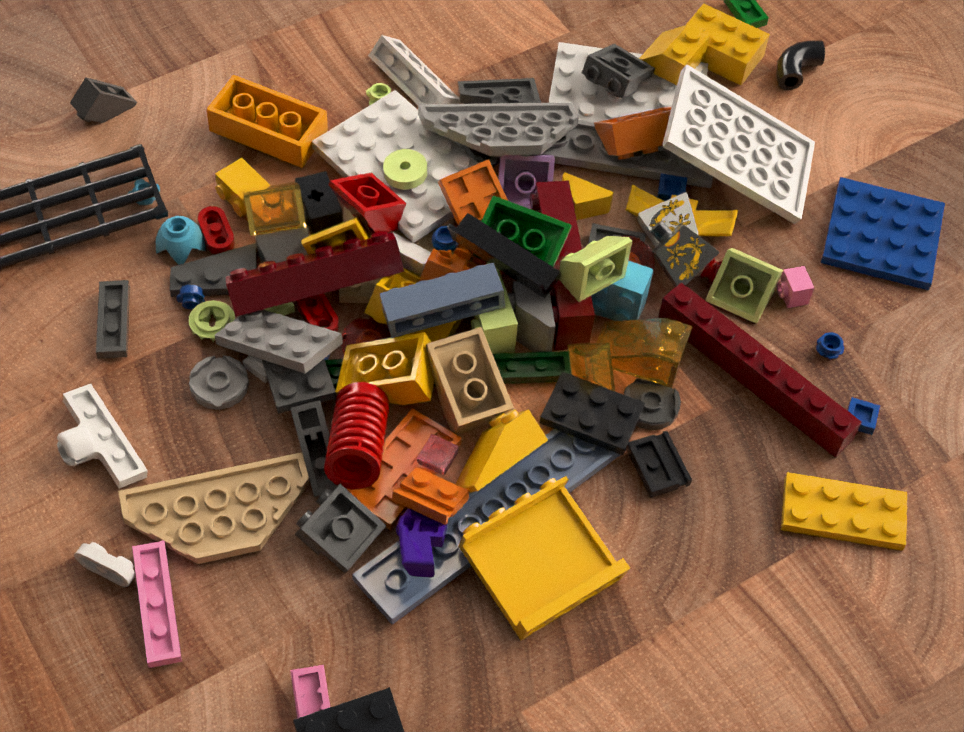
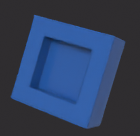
M661 173L657 198L665 202L671 199L672 194L678 196L685 193L687 177Z
M851 397L847 411L862 422L858 431L870 435L873 434L880 405Z

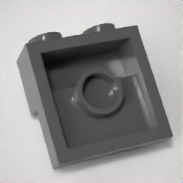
M612 44L588 55L581 73L585 75L587 80L605 87L608 93L623 99L635 93L639 83L651 78L655 68L618 45Z
M339 484L333 491L327 488L315 501L320 506L314 513L307 510L297 521L296 525L300 529L295 535L317 555L320 553L324 554L341 571L346 573L386 527V524Z

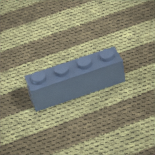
M494 263L478 265L472 269L448 273L439 278L422 280L413 285L393 288L387 292L379 293L391 338L505 307L504 289Z

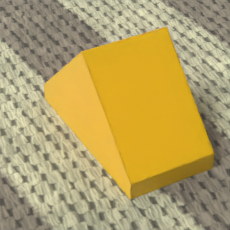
M564 172L562 181L569 180L576 220L609 213L614 192Z

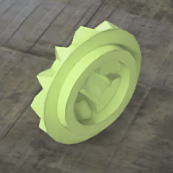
M215 300L205 301L198 304L191 311L189 326L192 333L197 334L201 340L210 338L214 342L215 334L228 323L234 321L235 314L232 308L224 302ZM212 314L216 320L214 327L209 326Z

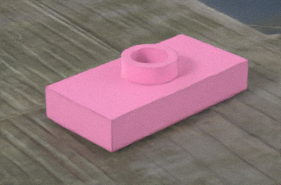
M324 665L290 670L297 718L330 708Z

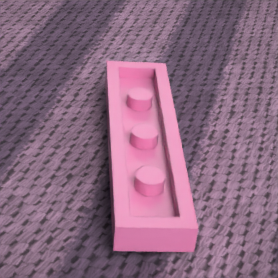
M160 541L132 546L148 667L152 668L182 662L165 542Z

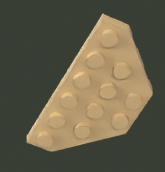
M300 452L120 490L118 492L123 520L126 525L157 542L164 541L165 546L196 564H202L261 551L309 485V477L303 454Z

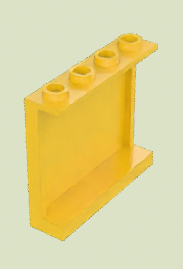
M567 476L558 481L555 478L548 480L540 486L539 492L532 496L530 493L522 495L514 502L515 505L508 510H505L504 507L496 510L488 517L489 520L482 525L478 522L470 525L462 532L463 536L458 545L521 641L621 580L630 570L624 558L619 561L614 559L565 488L569 480Z

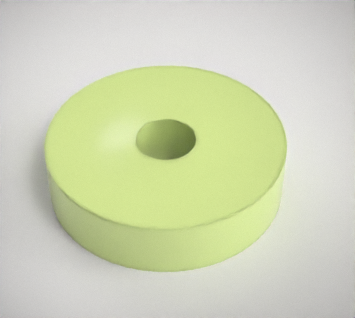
M401 149L394 151L384 160V178L389 185L397 189L406 190L418 187L427 177V161L421 153L415 150Z

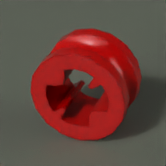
M714 257L705 266L700 277H707L709 282L712 283L722 260L718 262Z

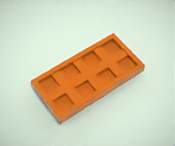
M489 159L438 181L457 225L460 224L467 213L481 221L493 196L508 201ZM470 251L477 265L487 264L486 261L474 257L473 252ZM499 270L501 276L505 274L504 272Z
M412 408L385 440L378 480L373 485L364 489L347 490L386 524V528L392 530L399 517L407 510V507L392 501L393 490L398 489L400 483L416 467L436 475L461 445L462 438Z

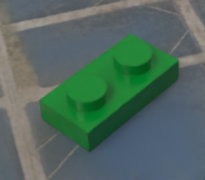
M723 0L736 19L755 28L767 25L769 17L756 0Z

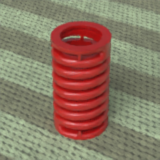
M367 382L348 384L338 392L336 397L324 471L330 481L336 485L341 484L346 489L359 490L373 485L380 475L390 405L387 394L374 384Z

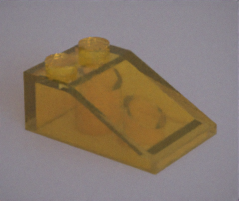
M667 318L605 322L589 362L672 388L686 352L693 326Z

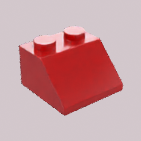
M373 173L330 180L329 186L341 204L353 216H359L371 232L397 231L398 222L401 220L406 202Z

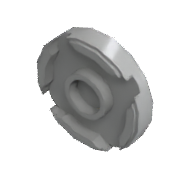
M211 356L203 359L191 370L189 377L191 395L196 402L206 408L216 410L230 408L239 403L246 395L249 385L246 368L240 361L230 356H223V358Z

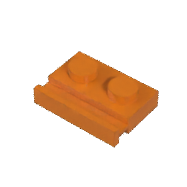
M416 467L400 483V487L392 492V501L444 525L469 500V490L419 467Z

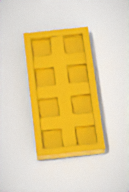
M787 472L784 478L781 530L903 551L906 546L907 492Z

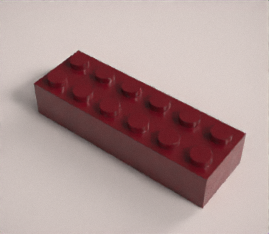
M569 180L536 182L535 194H530L531 210L572 225L554 266L555 269L559 270L561 260L566 255L582 250ZM558 280L550 291L555 322L554 349L555 351L589 348L595 317L592 298L589 296L578 302L563 283Z

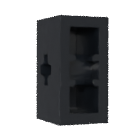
M326 171L296 178L295 190L291 192L295 207L300 206L301 208L299 214L303 227L308 226L311 235L343 222V211L337 196L329 186L330 179Z

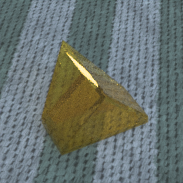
M610 343L567 345L572 374L615 391Z

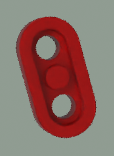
M215 206L203 208L198 213L197 218L208 250L215 255L233 250L235 246L234 234L224 211Z
M324 293L297 300L298 310L306 323L319 327L328 326L324 328L338 332V316Z

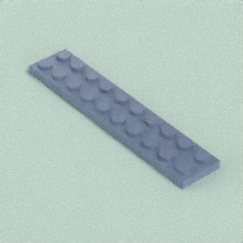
M553 429L545 435L548 439L547 442L479 491L469 493V500L453 517L448 519L443 547H432L434 577L410 576L402 565L400 542L397 541L354 572L352 580L393 625L471 567V564L458 546L463 536L462 532L467 527L476 522L482 525L489 520L488 517L493 512L502 507L508 510L515 505L514 502L526 493H530L532 496L539 492L540 486L552 478L558 481L567 476L569 480L565 488L570 493L619 457L620 454Z

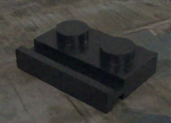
M663 431L661 435L655 436L654 434L629 442L626 450L650 498L677 490L680 486H690L692 478L668 431Z

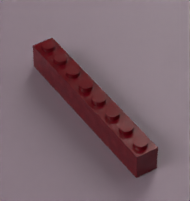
M682 282L662 298L658 315L662 322L836 458L854 440L862 423L858 418Z

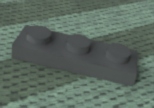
M128 280L99 281L96 340L98 359L128 356L130 299Z

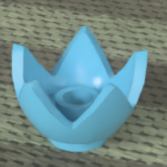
M171 217L158 230L155 241L156 254L167 250L178 265L184 264L192 248L206 251L205 240L200 227L187 217Z

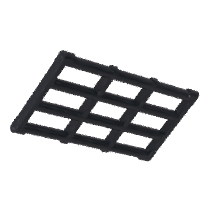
M142 144L90 162H81L77 166L32 180L31 178L26 179V182L0 189V201L28 192L32 202L0 211V223L36 212L38 219L36 223L1 233L0 246L39 233L43 234L45 243L1 256L0 270L1 268L47 253L49 255L53 254L57 250L103 235L106 237L110 233L153 219L159 220L168 217V210L160 196L147 161L145 148ZM140 157L143 167L91 183L88 173ZM83 175L86 185L41 199L37 198L35 190ZM145 177L148 178L149 187L99 203L95 195L97 192ZM90 195L93 205L44 220L41 210ZM155 197L157 207L107 223L104 221L102 215L104 212ZM97 215L100 225L51 240L48 230Z

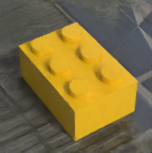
M704 3L686 24L710 35L706 55L702 60V63H708V70L739 85L744 83L764 57L770 34Z

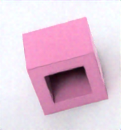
M805 266L784 269L780 282L777 283L779 297L784 299L787 308L809 304L814 286Z

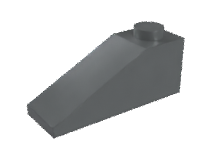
M320 400L290 408L314 497L320 496L327 488L333 491L338 485L330 481L324 471L330 435Z

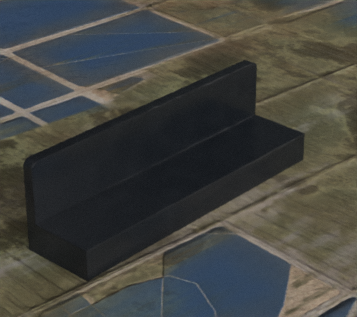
M469 213L466 214L457 228L452 224L447 226L454 241L488 263H494L496 268L544 299L561 277L559 270Z

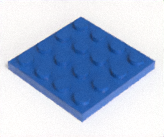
M840 177L821 263L929 290L933 280L945 203Z

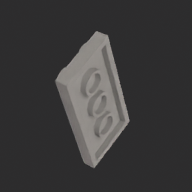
M264 309L239 316L215 334L217 345L305 374L343 344L342 335L339 332Z

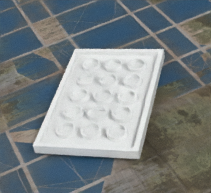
M559 42L549 103H572L579 115L578 120L599 122L662 107H672L677 88L675 84L653 74L651 78L639 83L635 93L623 99L613 96L607 92L605 87L592 83L581 73L587 56L603 48ZM631 53L638 58L642 56V54ZM701 62L695 70L707 76L708 63Z
M686 65L680 72L662 147L793 224L799 222L802 219L815 142L689 65Z
M396 90L312 140V148L343 178L373 173L406 202L403 215L398 222V229L413 243L454 217L438 181L478 164L453 140L423 128L418 116V109ZM401 149H411L421 153L427 161V177L425 181L412 189L403 190L392 187L384 178L383 163L385 158L392 152Z

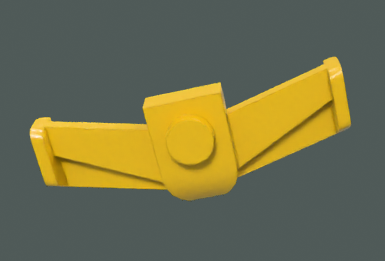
M632 184L626 211L638 217L639 212L664 201ZM689 199L698 236H732L738 210H696L698 201Z

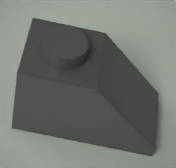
M85 77L70 104L76 109L78 117L82 120L104 123L135 107L137 101L124 87Z

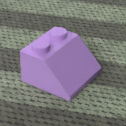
M505 155L500 157L498 180L508 201L531 209L530 194H535L536 182L553 181L555 157L553 155H530L527 157Z

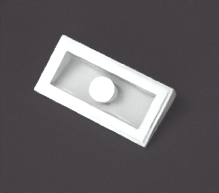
M393 232L397 240L403 267L421 276L431 252Z

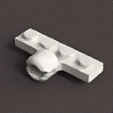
M88 384L64 393L63 402L78 426L61 432L57 436V447L63 461L68 466L74 467L92 459H99L119 489L147 478L148 470L93 386Z

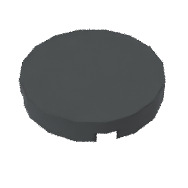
M643 376L635 379L633 383L625 388L624 395L645 403L643 412L636 425L639 428L660 430L670 426L678 417L681 405L679 392L676 388L673 389L665 379L655 376Z

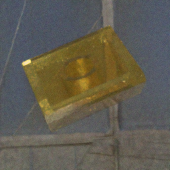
M296 181L241 190L250 236L306 227L300 185Z

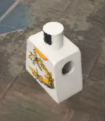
M687 192L638 213V223L655 247L660 242L650 233V230L661 220L672 231L678 225H685L698 235Z

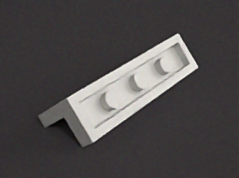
M381 35L368 56L418 106L419 104L460 103L459 97L407 46L398 39Z

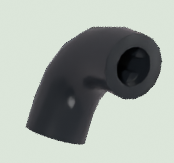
M822 40L797 42L783 51L777 61L776 70L778 85L781 89L793 90L802 85L803 74L801 68L823 65L825 45Z

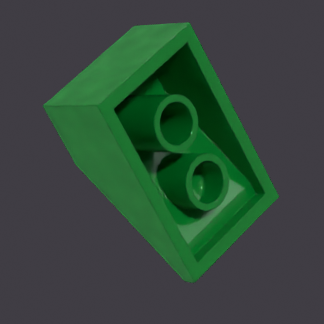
M496 196L492 197L481 222L552 267L555 266L572 228V225ZM473 253L474 257L479 258V259H481V260H484V259H482L481 257H479V256H477L476 254Z

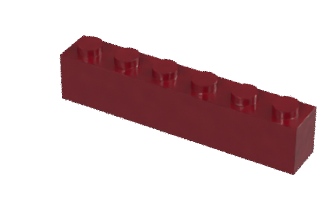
M380 231L372 234L371 238L362 241L359 238L344 241L343 246L335 248L323 246L317 248L313 254L305 256L303 253L288 256L286 261L279 263L266 261L259 264V268L248 271L246 268L236 269L230 272V276H226L225 279L235 317L401 273L404 272L393 232Z

